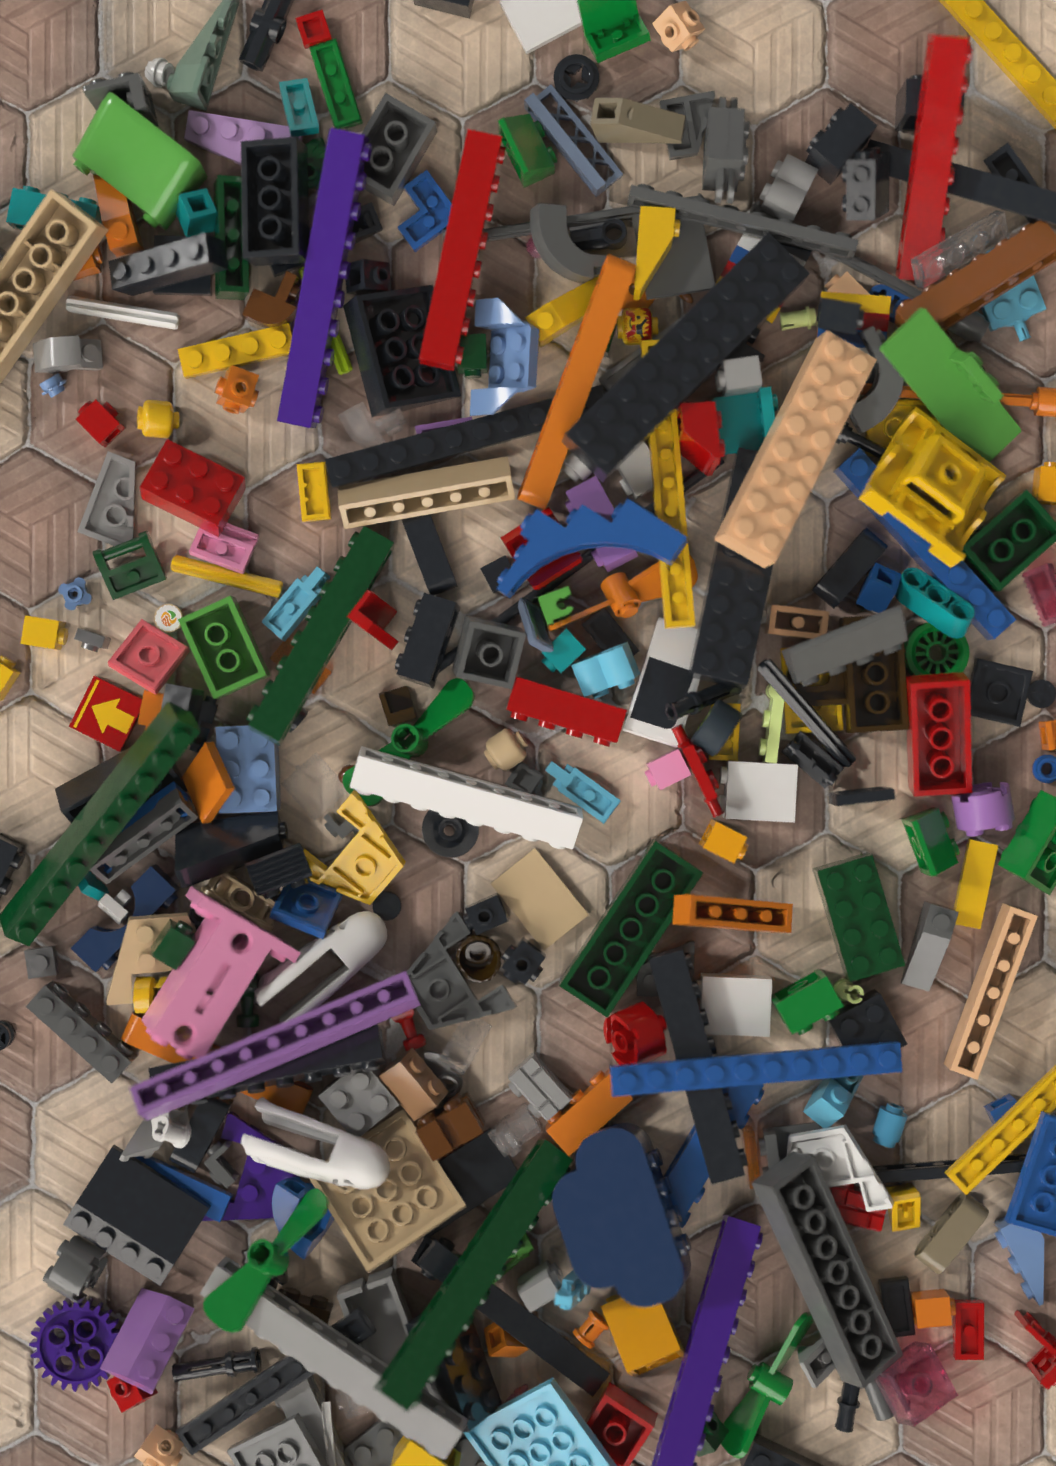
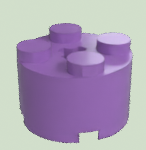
M992 782L972 785V793L951 794L957 829L966 831L967 836L982 835L986 829L995 828L996 831H1003L1013 828L1012 821L1015 820L1008 783L1000 782V787H992Z

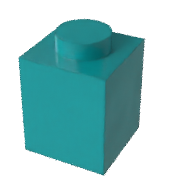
M207 188L179 194L176 215L186 238L214 231L217 210Z
M566 628L552 641L554 651L541 652L545 656L541 661L552 673L558 670L561 674L586 649Z

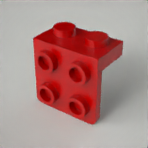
M549 507L541 511L543 514L559 523L554 513ZM521 525L501 537L512 558L522 544L527 545L529 542L520 534L523 530L520 528ZM579 552L562 556L540 568L527 580L534 590H538L582 562L583 558Z
M1017 1309L1014 1313L1016 1318L1043 1345L1026 1365L1039 1383L1049 1390L1052 1386H1056V1338L1049 1331L1046 1332L1029 1312L1023 1315Z

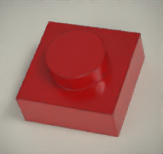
M323 9L295 18L305 49L332 40Z

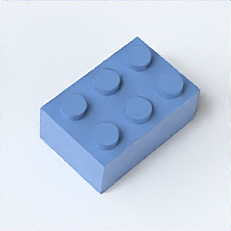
M248 725L216 727V747L235 787L219 810V814L281 810L279 745L249 729Z

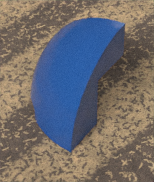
M300 1177L287 1178L275 1185L272 1197V1211L279 1232L304 1195L311 1189H315L313 1184L303 1182ZM329 1209L324 1217L291 1247V1250L303 1260L314 1250L335 1220Z

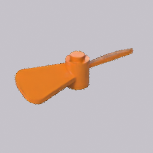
M689 553L693 588L698 580V572L695 561ZM659 562L631 580L623 572L608 576L600 586L607 601L548 626V631L551 632L607 606H611L617 617L630 618L638 612L641 602L662 597Z

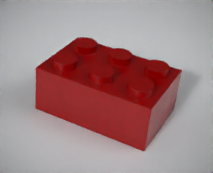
M168 439L139 487L142 500L217 537L221 535L246 490L245 477Z

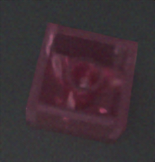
M916 1341L902 1349L904 1355L874 1379L897 1423L912 1427L921 1423L958 1396L931 1343Z

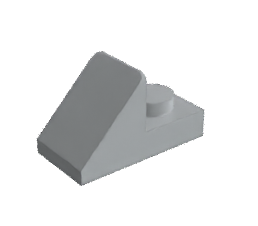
M821 1337L813 1346L797 1347L799 1363L812 1388H817L836 1368Z

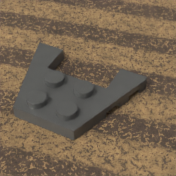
M459 912L451 916L449 922L438 932L432 943L407 971L421 1004L416 1009L429 1030L517 1008L516 1003L503 984L478 1000L449 954L448 949L472 935Z

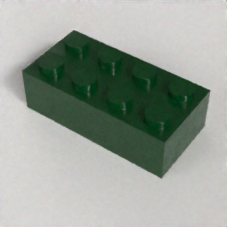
M866 852L812 868L845 978L852 982L906 966L873 854Z

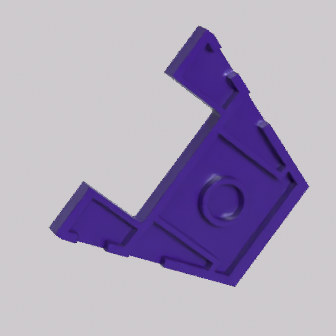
M229 1111L221 1138L241 1143L243 1134H247L284 1147L261 1133L252 1124L249 1125L239 1118V1115ZM247 1155L235 1201H230L223 1220L274 1218L272 1197L275 1185L284 1179L300 1176L255 1162L250 1155ZM205 1216L202 1221H215V1220H213V1219H211V1218Z

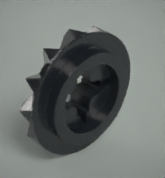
M573 54L563 58L554 70L553 80L556 91L565 100L570 99L578 102L579 100L589 99L597 90L599 84V71L596 64L590 58L580 54ZM582 69L581 79L584 83L577 82L571 88V78L568 74L576 75Z

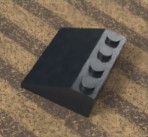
M433 285L356 295L343 305L372 417L399 413L461 396L455 369L450 371L422 365L419 361L434 291Z
M113 1145L63 1225L161 1286L211 1205L135 1157H130L128 1161L119 1160L124 1150Z

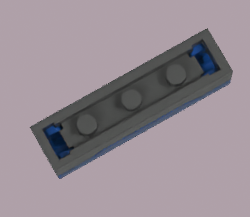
M174 781L141 805L90 871L105 884H108L199 818L191 797Z

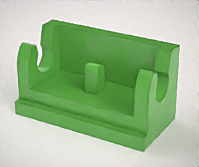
M568 586L538 597L547 626L568 617L572 613L573 607L561 610L565 607V604L563 602L558 603L570 597L571 592Z

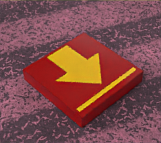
M94 675L69 727L118 752H122L139 718L142 698Z

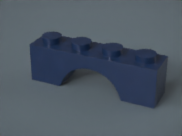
M157 864L150 866L131 886L135 897V910L132 917L155 915L162 906L168 909L178 899L175 893L180 887ZM127 924L118 929H108L98 925L93 926L71 949L94 972L102 968L107 971L118 960L116 954L120 951Z

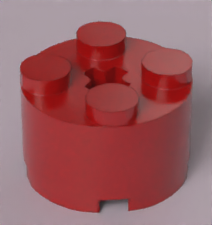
M641 1001L617 1011L604 1020V1037L607 1044L612 1043L615 1051L611 1054L619 1065L649 1062L667 1053L664 1033L667 1030L666 1021L663 1016L656 1015L645 1002Z

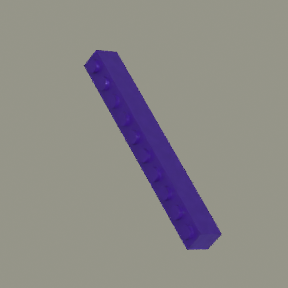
M330 128L278 412V422L307 428H316L317 423L320 424L322 422L324 407L320 406L322 395L327 394L329 387V378L326 377L327 367L332 365L334 359V349H331L333 337L338 335L340 321L336 320L338 308L343 307L345 300V291H342L343 280L348 279L350 273V262L347 261L349 250H353L356 240V233L352 232L354 220H359L361 213V203H358L360 191H364L367 174L363 173L365 161L369 162L372 153V144L369 143V138L364 134Z
M725 1214L723 1216L651 1466H697L694 1460L697 1450L701 1451L704 1446L706 1434L702 1432L705 1421L710 1422L714 1410V1404H711L713 1393H718L722 1383V1375H719L722 1363H727L731 1348L727 1346L730 1334L735 1335L738 1327L739 1318L735 1317L738 1306H743L746 1299L747 1290L743 1289L746 1278H751L754 1271L755 1261H752L755 1249L759 1250L762 1243L763 1233L760 1232L761 1226Z

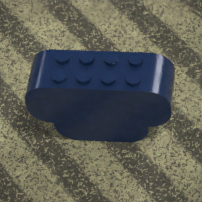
M618 1123L593 1133L580 1144L576 1154V1169L559 1180L553 1191L552 1204L573 1270L577 1277L583 1283L593 1288L603 1289L615 1286L620 1296L626 1302L637 1307H651L672 1299L687 1281L691 1271V1259L688 1252L691 1250V1244L686 1233L682 1234L679 1222H682L681 1213L678 1206L672 1204L669 1195L672 1194V1187L668 1177H663L660 1168L663 1165V1160L659 1149H654L650 1137L639 1126L631 1123Z

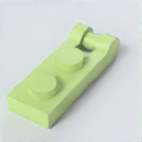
M768 684L765 693L770 698L769 710H764L762 717V727H766L765 739H760L758 755L763 756V762L777 763L784 700Z

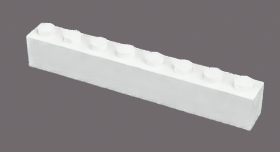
M362 746L350 783V788L363 795H379L391 803L404 802L411 804L414 809L420 811L433 810L445 818L453 819L458 817L465 819L474 826L487 825L494 827L496 831L503 834H509L510 832L519 834L528 841L536 842L541 840L548 842L557 849H565V847L573 849L583 820V812L580 807Z

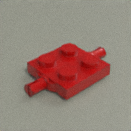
M682 724L673 727L671 731L678 742L677 746L682 748L705 796L704 802L707 803L713 818L720 816L724 811L719 804L715 791L720 787L712 770L706 771L703 766L708 761L701 747L693 745L691 739L685 733Z

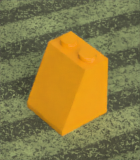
M618 1293L606 1299L607 1304L601 1306L625 1369L634 1378L683 1357V1345L664 1303L651 1307H637L626 1302Z

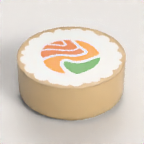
M164 604L156 610L154 622L161 631L173 633L181 628L178 619L184 617V614L176 605Z

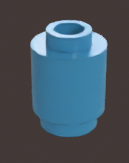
M890 1102L887 1103V1106H880L872 1130L874 1142L888 1148H895L896 1142H900L908 1115L903 1112L904 1108Z

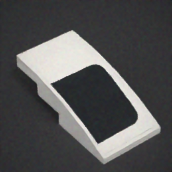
M658 618L622 731L678 748V742L671 729L680 724L684 728L688 715L676 721L669 720L665 714V705L683 698L688 692H696L700 679L687 677L697 629L692 627L665 629L664 618Z

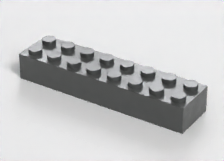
M792 1152L753 1181L752 1186L841 1380L864 1389L904 1354L815 1156Z

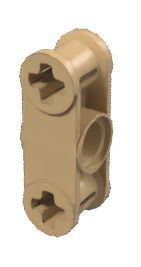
M229 871L211 878L207 885L201 887L205 894L248 917L261 928L268 931L274 929L273 923L275 920L269 918L277 899L271 897L265 900L263 895L257 897L254 887L237 877L233 872ZM240 890L249 893L251 900L248 905H242L238 902L237 894Z

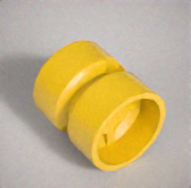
M154 976L136 977L133 990V1004L136 1014L146 1013L158 994V989H161L168 976H161L159 980H156Z

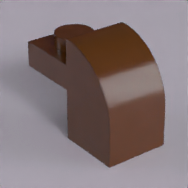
M286 271L275 297L253 288L242 313L244 318L263 328L278 327L287 323L291 324L295 320L297 313L296 306L291 305V302L298 300L301 290L299 285L301 281L298 276Z

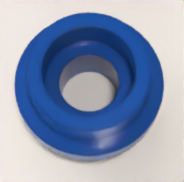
M1046 754L1036 758L1032 765V772L1038 781L1042 783L1056 781L1055 756ZM1046 763L1051 767L1048 774L1042 772V766Z

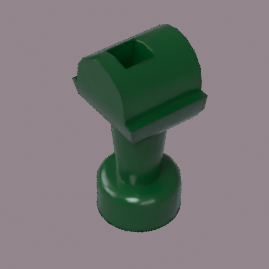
M259 973L254 975L240 998L242 1013L236 1016V1027L251 1028L259 1026V1015L253 1013L255 990L258 989V982L260 981Z

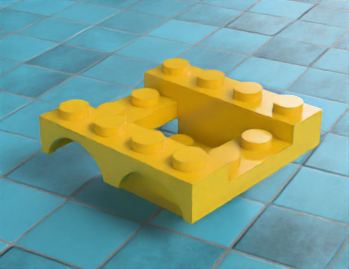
M915 407L903 418L859 499L881 516L886 512L892 514L931 544L928 551L951 568L964 559L965 554L962 553L965 543L979 524L984 521L987 515L984 507L992 493L1005 480L1007 475L918 407ZM945 469L952 473L953 481L946 476ZM911 481L946 506L949 509L947 515L942 514L906 487V485Z

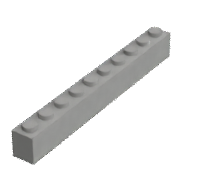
M226 1256L216 1266L200 1294L206 1297L242 1268V1266ZM267 1285L246 1326L254 1330V1333L259 1338L268 1340L276 1345L284 1355L292 1356L301 1362L309 1372L317 1373L326 1379L331 1387L338 1390L341 1389L351 1396L356 1404L369 1408L376 1413V1416L381 1421L394 1425L406 1438L414 1439L422 1444L431 1455L446 1459L468 1422L467 1418L424 1389L421 1391L423 1392V1397L414 1409L410 1408L408 1412L401 1409L373 1388L387 1368V1364L270 1285Z

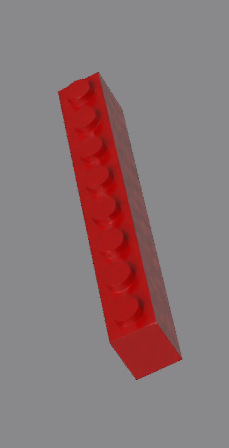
M928 34L895 275L898 279L934 282L935 274L940 272L941 257L938 256L939 245H943L945 240V227H942L943 215H948L950 198L946 197L948 185L951 186L954 180V167H951L952 155L957 154L959 138L955 137L956 127L961 125L963 119V106H960L961 94L966 93L968 86V75H964L966 63H970L973 45L969 44L970 38L965 36Z
M467 129L419 357L420 364L454 371L455 364H461L464 347L459 346L461 335L467 336L470 318L465 317L468 306L473 307L476 290L471 289L473 278L479 279L482 261L477 260L480 249L485 250L488 233L483 232L485 221L491 222L494 204L489 203L492 192L497 193L500 175H495L497 164L503 165L506 147L501 146L502 136Z

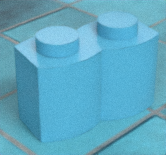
M628 642L580 659L571 665L583 696L592 695L594 699L608 694V688L618 685L619 689H623L635 684L634 678L640 675Z

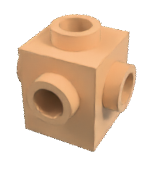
M686 0L670 5L652 23L661 36L663 44L671 52L684 49V51L691 49L698 43L699 39L697 37L705 30L700 22L699 15L691 9Z
M156 1424L134 1457L144 1463L143 1466H177L183 1457L179 1452L184 1444L175 1432L168 1429L164 1430Z

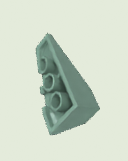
M222 0L177 64L175 73L169 75L167 90H169L168 93L173 101L207 111L240 3L239 0Z

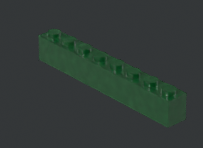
M363 526L360 533L355 531L348 543V547L351 549L347 556H341L338 559L333 570L337 573L332 582L327 580L319 593L322 599L318 606L312 605L305 617V620L308 621L303 631L298 630L290 644L294 646L289 656L285 654L282 656L276 667V670L279 671L274 681L269 679L262 691V695L265 696L260 706L255 704L247 717V720L250 721L248 725L250 730L279 746L282 745L351 625L352 620L347 616L367 590H371L394 550V542Z

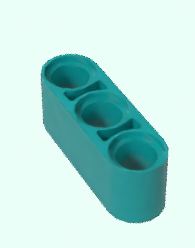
M913 567L903 571L895 594L896 599L951 638H962L965 636L975 615L973 606L924 571Z

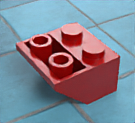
M715 401L680 403L677 411L680 454L706 476H712L716 467L720 465L721 457L725 455L724 440L719 439L718 431L722 427L721 411H716Z

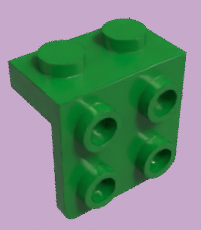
M577 0L585 41L597 63L651 41L649 31L638 13L636 0Z

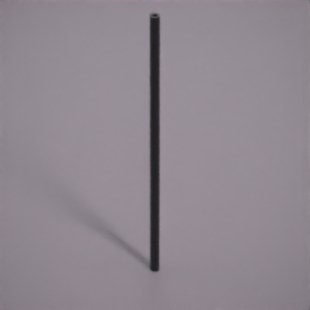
M722 457L720 459V465L717 466L716 469L725 463ZM697 469L684 478V493L704 479L706 475ZM654 501L644 508L652 515H655ZM595 548L588 549L581 554L582 562L554 579L546 586L538 590H532L523 598L532 603L537 602L538 597L549 593L594 560L591 552ZM519 601L492 621L507 624L520 614L518 610ZM458 646L445 654L439 673L454 663Z

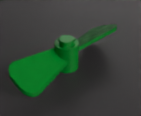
M451 679L442 688L414 726L410 724L397 726L392 732L391 742L378 751L409 760L412 757L415 758L423 755L428 748V738L472 706L475 699L474 691L463 679ZM355 766L347 770L343 776V785L349 794L355 790L350 788ZM358 793L368 807L378 805L383 799L382 796L375 794L363 795Z
M315 1188L308 1191L273 1243L266 1239H259L253 1242L247 1252L248 1263L205 1297L203 1302L204 1312L220 1329L229 1333L241 1331L245 1327L272 1276H280L287 1270L290 1262L287 1251L323 1218L328 1210L329 1200L321 1190Z
M804 1312L795 1322L772 1366L762 1361L759 1365L754 1364L749 1370L747 1380H749V1388L751 1389L723 1423L729 1432L721 1445L731 1456L740 1459L748 1453L770 1400L778 1405H782L787 1399L793 1386V1379L781 1373V1371L814 1321L810 1312Z

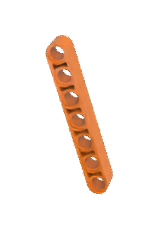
M135 1011L131 1013L121 1037L122 1041L171 1063L188 1061V1059L179 1055L176 1052L177 1049L172 1047L170 1043L165 1047L151 1039L152 1035L146 1032L147 1027L141 1020L145 1014H136ZM212 1043L206 1055L223 1047ZM294 1081V1085L287 1088H277L276 1085L265 1087V1091L261 1093L249 1094L248 1090L240 1093L257 1100L263 1097L272 1104L303 1115L313 1088L304 1082Z

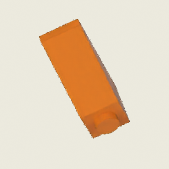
M93 174L102 224L108 229L105 235L109 249L116 257L144 250L131 201L97 174Z

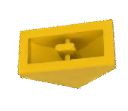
M912 1182L885 1187L894 1202L893 1208L888 1209L892 1232L920 1227L921 1197Z

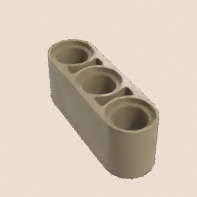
M962 1192L918 1244L914 1256L933 1272L941 1274L986 1220L989 1209L970 1194L966 1196Z

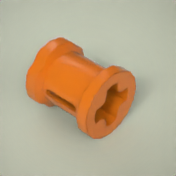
M593 1309L589 1311V1317L580 1328L573 1330L575 1337L589 1349L595 1346L594 1341L604 1330L609 1329L606 1319Z

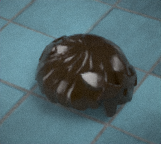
M483 935L467 937L461 943L456 953L457 964L461 972L472 982L483 983L491 981L500 970L502 964V954L499 945L492 938Z

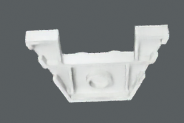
M846 1125L789 1135L787 1156L792 1152L815 1156L828 1187L859 1183L867 1212L893 1208V1199Z

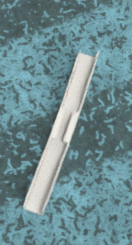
M322 1402L326 1460L328 1466H337L331 1402Z

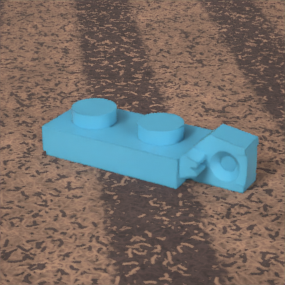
M317 566L309 577L304 575L301 579L297 578L264 617L262 623L281 640L286 641L306 617L311 606L316 605L321 599L319 593L325 582L329 581L331 577Z
M551 761L545 769L546 772L556 778L552 785L558 788L559 792L603 824L620 803L618 798L569 764L562 769Z
M572 1270L562 1279V1288L555 1295V1305H560V1308L564 1310H572L582 1301L586 1294L589 1295L591 1287L583 1283L577 1277L574 1270Z

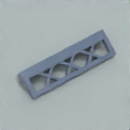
M552 84L537 96L532 93L524 100L525 110L534 121L538 120L546 136L595 197H598L623 176L621 170ZM550 95L558 104L557 114L549 113L541 103ZM562 109L566 115L560 114V110ZM559 120L572 121L576 126L575 136H568L559 125ZM578 131H580L584 137H578ZM577 142L589 143L593 147V159L586 158L577 147ZM596 153L601 157L602 160L596 159ZM595 164L608 166L614 174L604 181L595 170Z

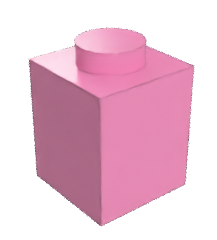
M675 749L646 763L649 770L644 772L651 787L657 785L659 790L691 775L679 749Z

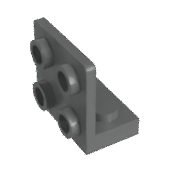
M124 72L119 74L118 78L109 80L95 79L88 85L82 86L84 94L96 111L105 96L111 92L158 127L152 94L139 73Z

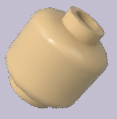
M505 728L486 741L487 749L484 751V754L496 770L500 768L503 771H508L526 758L527 754L524 748L528 746V743L519 731L514 734L513 731Z

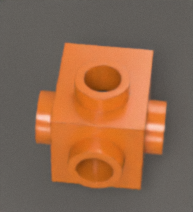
M231 365L226 371L224 378L220 376L214 393L219 395L216 404L222 405L225 411L232 414L244 413L249 406L254 407L259 391L255 390L259 375Z

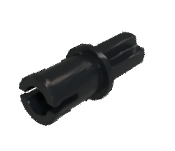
M843 1382L841 1397L837 1398L839 1409L835 1427L841 1432L851 1433L854 1429L856 1409L860 1407V1402L858 1401L860 1387Z

